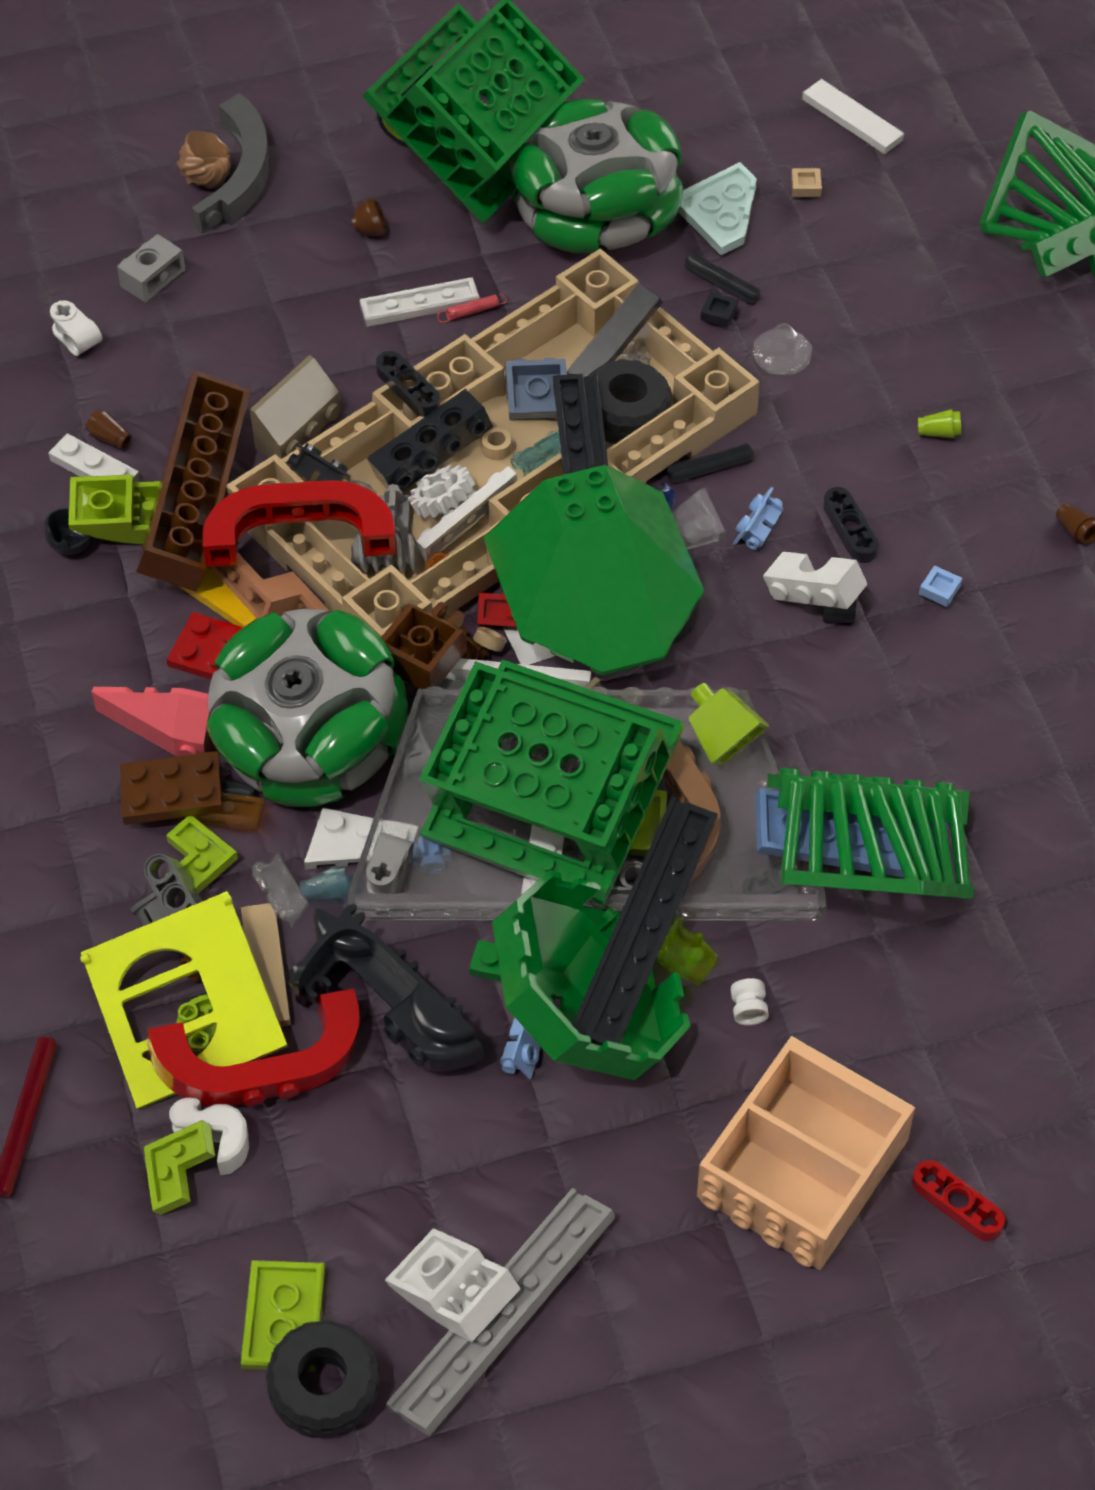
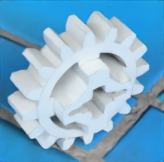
M458 464L452 468L451 465H448L441 470L439 468L436 469L435 473L431 475H425L421 481L416 483L418 488L410 491L412 496L408 497L417 515L421 514L423 518H426L431 514L434 518L442 513L447 514L449 509L457 508L463 501H466L468 499L466 494L473 493L472 486L475 485V482L467 467L462 468Z

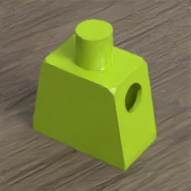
M702 683L690 694L699 708L688 718L712 764L725 765L770 727L766 721L730 690L722 688L714 694L707 683Z

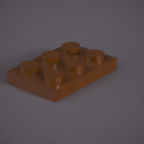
M218 751L120 764L121 812L124 825L223 812L221 762Z

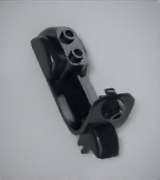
M356 904L348 905L338 918L320 908H315L313 922L317 942L304 959L298 962L290 971L289 985L294 989L297 1004L305 1006L310 1001L316 1004L318 1002V995L316 993L320 987L325 988L330 993L332 985L328 978L336 970L346 965L392 1007L384 1015V1032L392 1043L396 1045L400 1043L407 1050L409 1058L416 1066L421 1067L423 1065L429 1071H451L471 1066L484 1058L483 1047L476 1039L474 1028L461 1016L463 1014V1005L461 1004L455 1007V1009L452 1008L456 1003V998L449 997L443 999L417 974L418 962L413 961L410 965L404 962L407 958L404 949L395 953L377 935L361 926L365 920V912L351 916L357 911Z

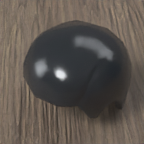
M69 508L57 509L49 513L45 519V538L53 550L61 554L76 555L89 547L93 539L91 535H85L69 529Z

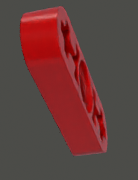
M926 1160L916 1166L912 1185L919 1195L980 1240L992 1241L1001 1235L1005 1217L999 1207L936 1161ZM931 1174L936 1176L935 1182L930 1181L927 1184L923 1182V1176L928 1177ZM945 1184H948V1185L945 1187L942 1196H940V1195H939V1190H940V1188L943 1189V1188H944V1185H945ZM953 1193L963 1194L968 1200V1205L963 1208H956L949 1203L948 1197ZM974 1205H976L978 1207L977 1212H973L972 1217H968L971 1214ZM990 1217L994 1220L993 1226L990 1224L986 1227L981 1226L982 1219L987 1220Z

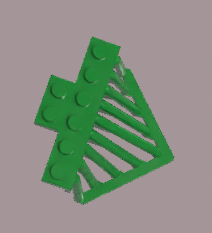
M1032 111L1022 112L1019 116L979 224L984 235H996L1026 241L1020 244L1022 250H1032L1040 277H1047L1088 257L1095 279V192L1086 183L1087 181L1095 189V144ZM1029 136L1034 137L1078 190L1082 204L1028 152L1026 144ZM1019 163L1025 164L1065 204L1067 212L1018 179L1016 170ZM1009 189L1015 190L1053 218L1054 223L1008 206L1006 197ZM999 216L1007 217L1039 231L999 225L997 221Z
M780 768V774H768L767 788L779 789L778 808L788 809L780 883L973 899L974 885H970L963 825L967 824L969 791L955 790V784L935 782V787L931 788L924 787V781L904 779V785L893 784L894 778L889 777L873 778L856 774H832V772L811 771L810 777L800 776V769ZM802 810L810 811L809 872L795 871ZM824 812L833 813L840 874L822 873ZM847 814L857 816L872 877L854 875ZM871 816L880 817L903 872L904 879L886 878V871ZM895 818H897V820H898L900 829H899V827H898V824H897ZM912 820H915V824H916V828H917V832H918L919 841H918V838H917V835H916V832H915V829H914ZM929 821H932L935 846L933 842ZM945 823H950L957 884L954 883Z

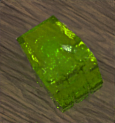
M678 916L671 925L656 961L672 973L676 971L680 977L700 986L718 963V956L704 941L703 934L699 931L693 934L685 929L682 925L685 919Z

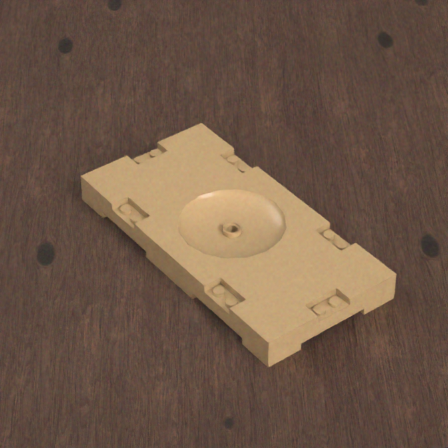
M599 249L557 275L556 285L473 338H469L464 334L413 367L439 392L440 406L466 388L484 406L493 425V428L428 474L435 473L438 468L441 470L448 465L454 468L459 464L462 468L467 467L475 482L472 488L474 491H478L487 484L488 479L494 473L501 472L508 466L517 473V481L489 499V513L427 564L418 556L417 540L424 530L432 529L437 525L444 514L442 513L434 518L430 514L423 518L421 514L417 515L410 504L408 534H411L415 543V574L412 572L410 565L407 566L405 574H401L398 565L394 567L392 564L387 568L383 565L378 574L375 573L373 566L370 565L368 573L364 574L360 565L356 567L351 562V546L360 532L351 524L343 521L327 520L266 524L248 530L247 533L286 571L292 569L325 601V606L329 611L342 610L357 616L366 622L380 637H382L408 604H414L431 612L436 607V604L441 601L448 606L446 615H453L458 608L499 581L485 545L484 536L543 480L563 475L557 418L509 419L505 381L506 361H513L515 359H566V370H568L639 284V280L603 250ZM659 307L615 361L618 359L638 360L641 363L654 367L666 378L669 387H671L672 404L669 409L618 443L611 444L605 441L608 466L646 484L647 480L684 455H687L689 458L694 457L756 415L760 381L720 348L712 351ZM411 380L403 381L400 385L405 388L413 387L416 383ZM385 384L372 393V402L307 443L322 452L320 457L331 463L335 459L348 467L347 473L351 475L350 483L361 485L378 496L384 495V491L387 488L377 479L367 457L424 417L418 416ZM298 450L291 452L282 459L275 454L227 484V494L229 496L236 491L256 485L316 481L320 473L315 471L310 480L295 471L290 470L291 466L287 464V461L292 453L298 456L300 453ZM421 479L402 491L403 495L412 496L410 491L418 488L416 483L421 481Z

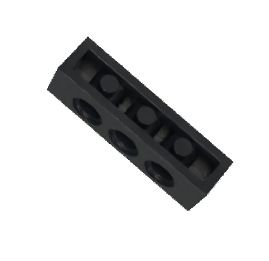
M465 388L368 456L367 460L377 479L386 488L389 485L395 484L400 487L401 491H404L493 428V425L484 406Z

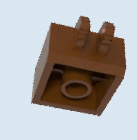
M441 601L436 604V607L431 612L414 604H408L381 637L394 659V673L399 675L402 680L431 695L467 651L466 631L459 628L464 621L465 615L457 610L447 621L443 620L448 606Z

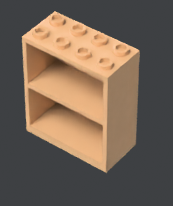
M791 1036L700 1163L697 1197L700 1198V1201L707 1208L714 1211L720 1210L730 1216L731 1220L740 1228H750L761 1235L762 1239L774 1248L781 1247L791 1253L794 1259L801 1265L806 1267L812 1266L821 1271L907 1143L915 1107Z

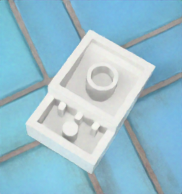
M434 1228L385 1279L392 1289L420 1311L470 1342L477 1338L520 1290L508 1269L485 1259L478 1248Z

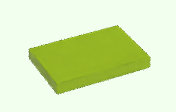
M251 1261L241 1356L242 1369L267 1370L271 1353L276 1344L284 1338V1335L304 1323L321 1321L325 1263ZM312 1364L307 1371L316 1372V1364Z

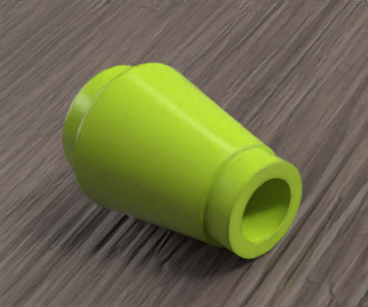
M952 409L918 418L919 436L925 435L954 439V436L962 435L960 411L953 412Z

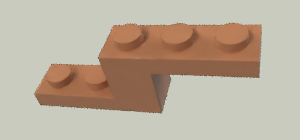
M238 552L237 565L210 567L257 619L273 612L281 617L283 612L297 609L329 611L293 571L263 580Z

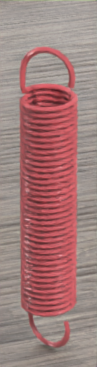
M503 293V294H500V295H505V296H506V301L508 300V296H507L506 294H504V293ZM494 294L446 309L448 321L442 322L439 320V314L444 312V310L438 313L437 319L441 323H446L454 319L499 307L505 302L499 304L498 297Z

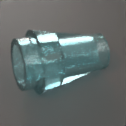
M334 866L307 880L300 881V889L304 901L311 899L344 898V895L352 892L346 867L337 868V866Z

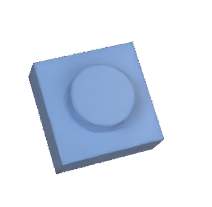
M934 565L920 586L919 595L947 607L961 587L962 578Z

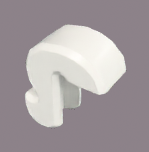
M182 1098L173 1104L170 1108L169 1116L174 1132L201 1120L210 1124L213 1142L220 1143L217 1157L220 1175L231 1174L242 1166L249 1151V1135L246 1120L238 1109L227 1104H215L202 1110L200 1100L197 1098Z

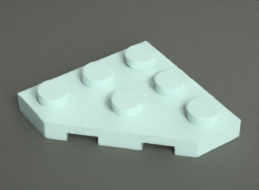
M739 162L683 190L678 212L720 255H723L743 245L745 242L757 178Z

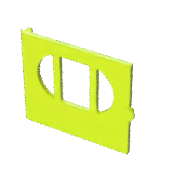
M228 891L80 952V960L87 969L138 1110L171 1097L176 1093L169 1089L160 1079L152 1062L144 1058V1054L149 1052L147 1040L136 1043L123 1008V1004L129 1000L199 972L213 1011L183 1024L185 1034L188 1036L212 1025H217L211 1042L197 1056L200 1060L214 1066H230L255 1061L288 1047ZM159 951H175L192 959L190 962L122 991L119 990L129 968L148 954Z

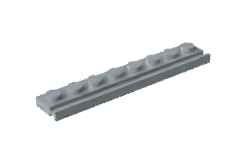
M572 1188L504 1266V1268L509 1270L520 1290L473 1342L449 1330L388 1400L386 1405L389 1411L393 1414H398L402 1420L430 1437L615 1219L613 1210L587 1195L582 1196L578 1194L577 1190Z

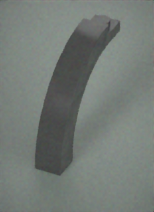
M240 92L218 107L221 127L230 133L242 150L241 160L234 174L220 189L192 207L194 228L201 234L216 226L222 220H225L230 225L239 220L258 200L268 178L269 152L265 126L256 108Z

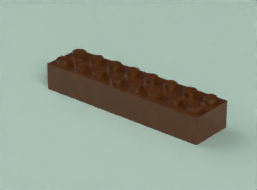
M195 370L192 371L181 402L136 573L195 592L197 591L206 571L203 551L204 524L212 509L224 499L251 389Z

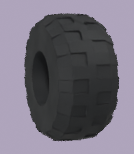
M618 359L614 362L604 363L589 374V376H592V373H597L606 442L611 444L618 443L671 407V387H669L666 378L649 364L646 365L638 360Z
M332 1320L307 1322L284 1335V1338L276 1344L271 1353L266 1373L267 1392L276 1415L278 1414L283 1423L291 1430L293 1429L301 1435L310 1438H333L354 1430L358 1424L367 1418L371 1408L375 1405L380 1383L379 1366L369 1342L364 1336L356 1332L354 1328ZM312 1364H332L337 1366L346 1376L342 1386L328 1395L310 1393L300 1382L304 1373L309 1370Z

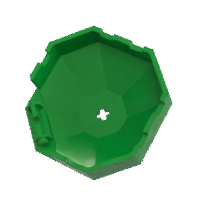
M549 870L492 921L505 1007L553 1061L635 1080L657 1063L690 1028L688 1014H680L678 1001L684 997L680 975L675 971L656 987L652 971L621 1044L606 1041L601 1046L591 1044L590 1036L580 1034L572 1024L616 926L620 912L618 910L615 912L611 907L607 911L583 905L601 889L597 883L580 878L569 883L562 881L561 873ZM556 999L561 1002L559 1008H556L553 1004Z

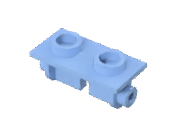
M771 487L763 496L759 493L755 496L748 507L752 511L749 516L745 515L735 528L739 534L733 544L736 545L742 539L746 542L747 547L752 550L762 547L771 531L769 527L772 528L783 512L782 501L778 498L770 497L774 488Z
M514 1017L509 1037L517 1039V1041L506 1043L503 1056L500 1059L501 1069L509 1074H513L516 1069H520L528 1079H531L539 1059L541 1046Z

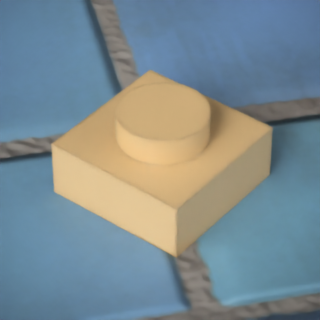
M820 168L792 169L793 197H821Z

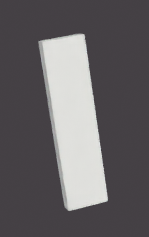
M823 79L803 92L802 100L883 154L888 153L904 139L902 131Z
M473 277L363 298L360 299V307L366 327L436 314L442 310L446 312L448 308L480 298Z

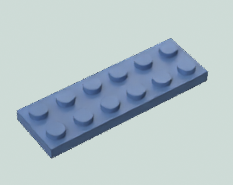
M759 788L755 793L757 853L783 857L788 809L778 808L779 791ZM806 810L801 812L796 859L809 862L810 811ZM824 812L823 864L840 867L833 813ZM847 814L854 869L871 872L857 816ZM871 816L886 875L904 878L880 817ZM895 818V820H896V822H897V824H898V827H899V829H900L898 820H897V818ZM912 820V823H913V826H914V829H915V832H916V835H917V838H918V841H919V837H918V832H917L915 820ZM929 821L933 842L935 846L932 821Z

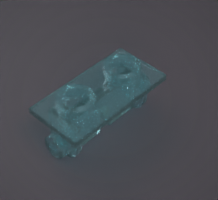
M551 431L546 437L534 443L533 447H528L521 452L514 453L513 458L510 460L513 468L522 469L524 476H526L559 454L558 431Z

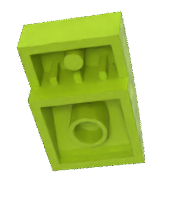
M132 474L70 477L69 529L99 539L144 544L160 481L133 482Z

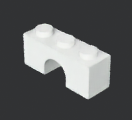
M782 552L763 575L774 600L848 609L867 586L866 579L857 560L831 557L822 568L815 571L807 554Z

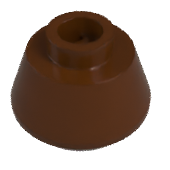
M368 198L355 209V216H352V222L358 233L362 232L364 236L384 235L387 230V222L377 200Z

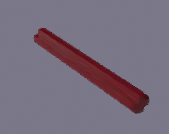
M41 1036L37 1039L0 1158V1197L8 1198L12 1194L56 1051L55 1039L51 1037Z

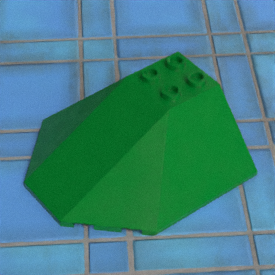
M608 465L543 480L484 536L485 545L521 640L531 645L535 642L550 649L551 654L572 663L576 660L590 666L591 671L602 676L664 660L676 636H679L690 617V612L696 602L700 601L704 593V588L664 493Z

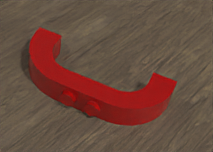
M309 481L247 487L225 497L208 515L203 528L205 566L237 565L238 542L248 530L266 524L327 520L343 521L354 526L363 538L364 557L396 555L393 516L387 504L373 491L361 485L345 481Z
M354 988L320 995L318 1013L323 1028V1035L312 1047L295 1053L230 1066H214L203 1062L192 1052L187 1042L183 1022L148 1029L147 1046L153 1067L160 1079L169 1089L182 1098H197L200 1100L201 1105L209 1107L215 1104L254 1106L269 1098L279 1097L281 1099H288L298 1095L299 1092L311 1090L325 1084L335 1077L347 1064L353 1052L358 1032V1001Z

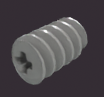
M357 534L351 546V562L356 567L360 565L364 574L368 573L370 565L373 566L375 573L378 574L383 565L387 568L391 564L394 567L398 565L401 574H405L407 566L410 565L412 572L415 574V543L411 534H407L404 543H401L399 535L395 534L396 555L364 557L363 540L361 534Z

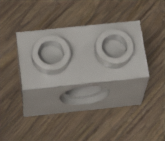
M155 235L117 266L120 287L146 303L185 271L182 249L162 236Z

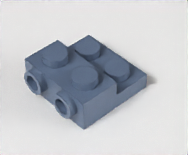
M545 358L543 360L515 359L513 361H506L505 381L509 419L556 418L553 376L567 375L566 359Z

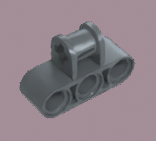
M154 854L146 860L144 865L145 877L154 892L131 907L130 911L133 915H137L142 925L145 926L202 902V899L182 864L177 859L164 854ZM167 862L169 872L165 878L160 879L158 870L163 863ZM180 891H184L186 896L185 902L181 907L177 908L175 897Z

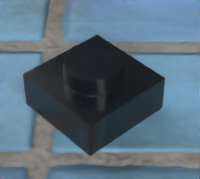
M710 292L701 310L700 320L728 327L738 308V299Z

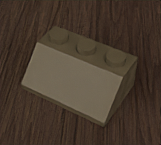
M311 355L304 359L250 409L255 449L269 458L276 454L282 459L296 450L297 443L304 445L317 437L320 431L329 422L336 420L341 412L338 389Z

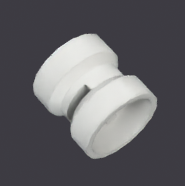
M748 978L739 980L731 985V998L736 1002L733 1009L736 1023L752 1026L768 1019V1006L763 1002L766 995L765 985L761 980Z

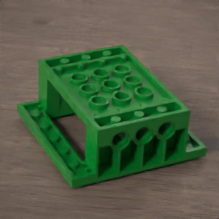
M501 0L478 23L458 3L362 95V98L467 208L484 223L513 193L514 183L509 170V158L585 79L511 0ZM457 42L403 97L401 96L436 60ZM479 95L487 99L488 105L481 101Z
M503 659L498 669L475 661L419 778L420 783L433 803L420 835L425 840L536 881L549 870L561 873L562 881L572 883L577 878L595 882L601 889L589 900L605 906L685 725L683 721ZM509 737L518 739L515 749L511 751L501 749L502 742ZM539 748L549 750V755L544 761L535 762L531 760L535 750ZM570 759L580 761L577 771L573 773L562 771L566 761ZM473 804L482 806L575 840L585 861L583 863L466 819Z

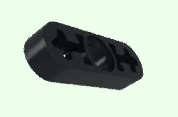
M385 351L377 356L376 371L378 377L418 416L425 417L440 407L439 392L399 353ZM411 380L416 383L413 387L405 388L400 385L403 381Z
M833 487L827 490L824 495V512L853 560H857L860 563L871 562L877 555L878 539L851 493L842 487ZM838 503H843V505H842V512H840V511H841V507L839 506ZM851 520L855 521L859 526L855 529H848L842 523ZM861 537L860 542H861V544H862L863 546L858 547V546H859V538Z

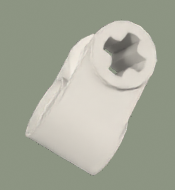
M58 301L51 306L50 315L54 320L52 326L53 334L73 355L78 356L102 341V335L97 325L91 319H88L73 303Z

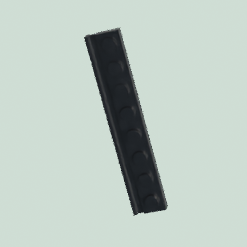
M592 373V376L583 377V374L553 376V391L563 475L608 465L597 373Z
M672 796L572 1024L580 1034L590 1036L591 1044L601 1046L606 1041L621 1044L716 823L717 813L689 802L685 804L677 801V798Z

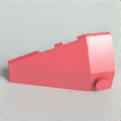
M93 687L91 692L96 711L175 756L212 752L214 744L206 726L209 719L207 693L184 688H172L170 693H158L156 688L146 687L144 693L133 692L127 687Z

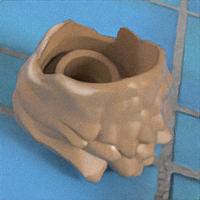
M199 130L189 132L186 135L185 143L182 145V150L179 152L181 154L180 161L177 162L181 175L186 178V183L188 185L191 183H195L197 186L203 185L208 189L221 186L231 169L230 149L214 133Z

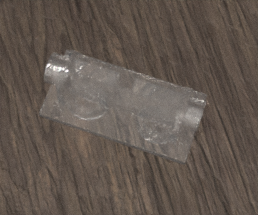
M276 854L270 864H264V862L256 863L252 867V876L262 891H270L266 898L274 909L276 917L282 918L283 921L288 920L291 927H294L309 903L280 855Z

